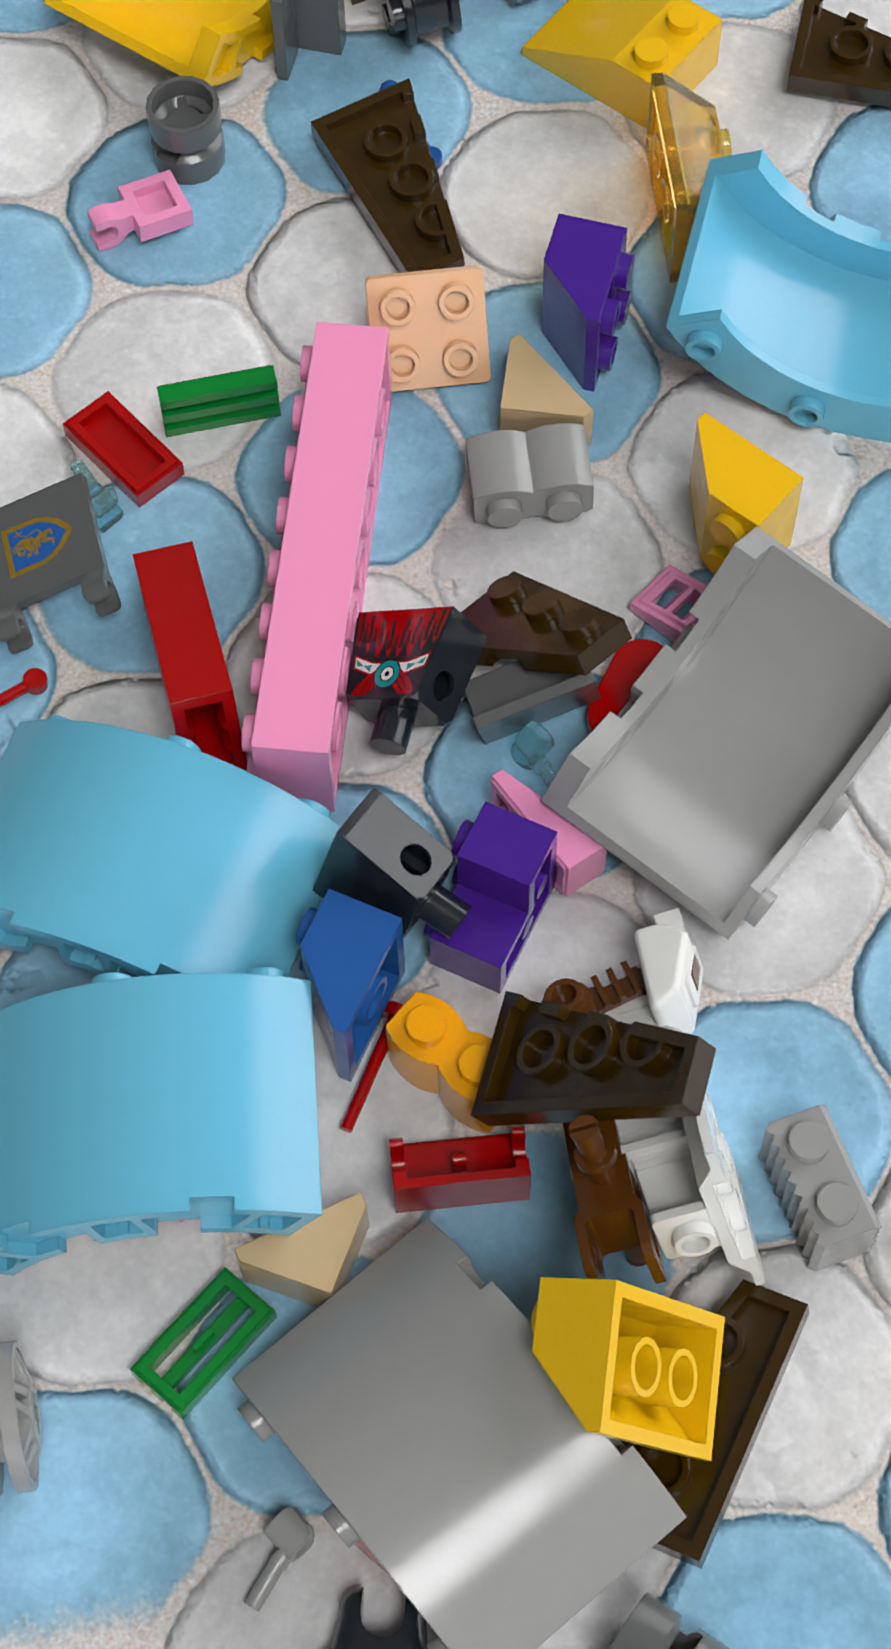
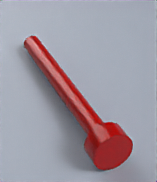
M388 1001L382 1013L387 1020L340 1125V1129L345 1132L352 1133L388 1051L386 1025L403 1007L401 1003Z

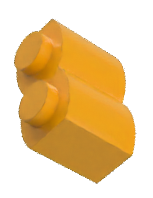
M415 992L386 1025L388 1056L392 1065L413 1086L426 1092L439 1094L446 1109L459 1122L476 1131L491 1133L496 1126L485 1125L472 1117L471 1112L492 1038L480 1033L467 1031L463 1020L457 1012L439 998L426 993Z

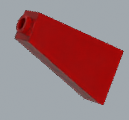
M190 541L132 554L175 735L192 741L200 748L201 752L247 771V759L245 752L242 751V733L233 688L193 542Z

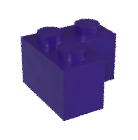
M486 801L475 822L466 819L462 823L451 849L453 856L457 858V864L452 875V883L456 885L453 894L469 904L472 909L451 939L446 938L426 923L424 937L429 938L430 964L501 994L554 889L557 831Z

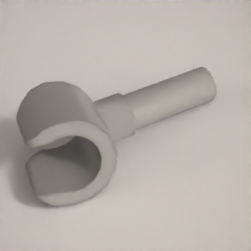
M292 1507L284 1508L268 1524L264 1531V1534L278 1550L270 1557L269 1562L244 1603L258 1612L283 1571H286L291 1562L303 1556L314 1543L315 1535L312 1526Z

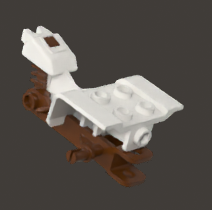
M679 908L655 914V925L638 929L634 933L641 968H638L637 965L630 968L626 960L621 962L625 977L619 980L612 968L605 970L610 984L605 987L601 985L597 975L590 977L593 983L591 988L573 979H560L548 986L542 1001L547 1000L560 1003L570 1010L586 1014L589 1013V1010L607 1014L617 1021L628 1024L636 1021L692 1034L695 1030L703 980V965L696 946L691 944L689 934L685 931ZM705 1093L700 1116L597 1121L591 1115H580L571 1122L562 1123L571 1166L570 1174L575 1187L579 1208L573 1220L580 1257L587 1279H606L603 1258L608 1254L624 1250L629 1264L636 1267L647 1264L654 1282L659 1284L667 1281L661 1248L666 1258L674 1259L681 1256H701L709 1253L715 1247L722 1246L729 1264L751 1272L756 1286L766 1283L740 1173L724 1133L719 1132L716 1115L708 1093ZM641 1190L643 1191L651 1215L650 1218L644 1206Z

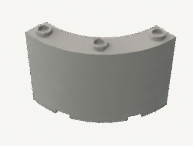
M757 526L734 544L703 593L689 611L691 615L698 619L695 626L688 624L672 647H669L667 644L663 646L633 684L629 702L617 716L610 711L598 726L569 753L540 800L728 940L744 921L753 927H756L778 897L770 889L821 825L828 831H831L853 802L844 793L891 731V621Z
M426 1218L232 1378L248 1399L237 1409L263 1442L275 1434L332 1503L321 1514L346 1546L350 1548L358 1540H361L436 1634L426 1644L428 1649H537L687 1517L633 1445L629 1444L626 1446L621 1440L590 1433L585 1430L533 1354L534 1333L532 1324L493 1281L485 1285L471 1266L472 1262L468 1255L441 1229Z

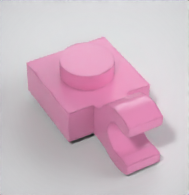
M170 169L119 186V201L99 204L87 211L88 217L94 226V229L89 230L90 236L98 251H105L118 246L134 230L140 241L144 242L193 225L192 208Z

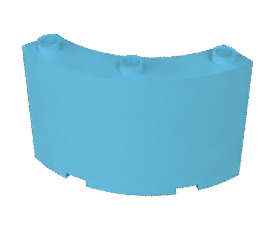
M763 149L710 159L666 328L691 358L696 360L719 380L765 407L788 416L794 423L804 427L816 426L850 436L891 443V242L880 240L882 230L858 223L837 213L828 219L806 206L807 195L785 178L773 165Z
M50 715L47 720L20 722L0 760V949L29 954L34 943L49 945L58 949L59 958L64 963L97 974L118 973L120 969L138 977L179 973H246L255 968L272 967L282 970L285 977H288L300 949V945L296 944V934L301 920L310 907L317 909L322 899L321 896L312 890L340 826L329 819L331 815L329 810L320 803L306 798H296L239 767L201 752L195 743L181 736L169 735L166 739L117 726L70 720L59 715Z
M272 967L255 968L246 973H179L139 977L109 972L93 977L91 984L43 994L0 1010V1274L14 1276L40 1261L67 1253L66 1239L83 1234H88L93 1238V1241L103 1244L126 1239L158 1236V1222L200 1219L201 1233L241 1232L290 1236L322 1215L311 980L285 977L282 970Z

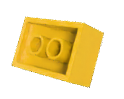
M568 0L522 46V55L642 127L654 132L717 66L722 18L691 0Z

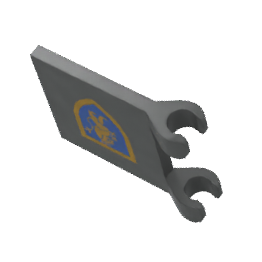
M82 472L0 507V641H7L8 650L13 655L27 650L33 645L32 634L22 611L27 606L81 584L83 597L89 604L95 605L96 613L100 617H105L121 608V601L108 569L87 479Z

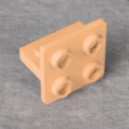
M473 265L373 275L365 279L367 306H365L367 326L389 328L392 392L483 383L490 380L484 274L480 266Z

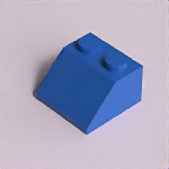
M328 889L319 909L310 907L304 914L296 934V944L300 945L302 955L300 970L304 971L305 980H311L312 1009L338 1076L351 1082L383 1018L382 1013L386 1004L392 1000L405 973L403 925L401 917Z

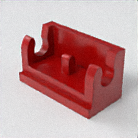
M510 1126V1133L406 1144H403L402 1137L389 1139L396 1213L530 1200L531 1170L529 1158L526 1156L525 1126Z

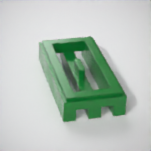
M261 366L158 386L157 392L166 438L281 416L274 366Z
M224 1267L130 1368V1371L139 1382L144 1383L150 1388L159 1400L169 1405L172 1411L183 1420L277 1318L276 1311ZM229 1291L236 1296L234 1301L162 1378L154 1372ZM248 1309L252 1310L254 1313L180 1394L174 1390Z

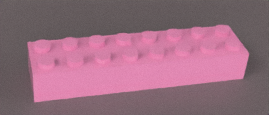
M316 322L313 346L303 345L301 353L300 380L301 382H306L304 395H295L293 403L292 429L298 432L296 446L288 445L285 454L284 480L285 482H290L289 496L279 497L277 505L276 532L277 534H282L280 550L271 549L269 556L268 586L274 587L272 603H263L261 607L259 638L262 641H266L264 658L255 657L252 664L250 689L251 695L257 696L255 714H245L242 728V751L248 752L247 772L277 786L296 798L316 801L330 812H335L350 705L346 691L356 622L359 612L363 611L392 402L388 327Z

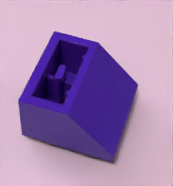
M559 213L544 257L541 331L582 389L594 392L601 370L611 371L618 345V337L613 336L617 324L625 325L628 317L632 291L627 289L632 277L635 254L626 253L628 228Z

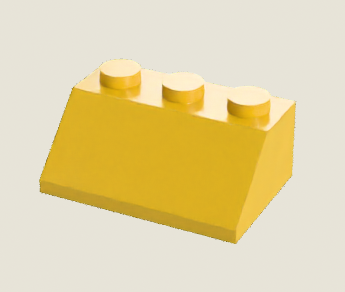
M540 1277L538 1301L534 1305L531 1317L534 1333L532 1352L585 1430L590 1433L697 1460H712L725 1317L618 1280Z

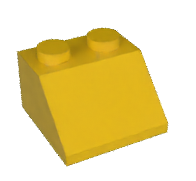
M706 412L697 419L689 493L699 559L705 562L707 568L715 575L734 544L756 526L786 548L791 545L804 478Z

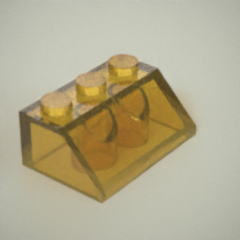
M661 72L651 74L645 151L669 282L676 283L679 279L709 161L713 158L732 155L729 129H720L715 105Z

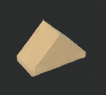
M520 333L511 338L500 406V430L526 432L550 424H581L585 426L587 446L591 445L594 410Z
M360 1192L322 1209L320 1217L290 1236L265 1234L234 1248L245 1282L315 1307L321 1306L347 1284L369 1229L367 1204Z

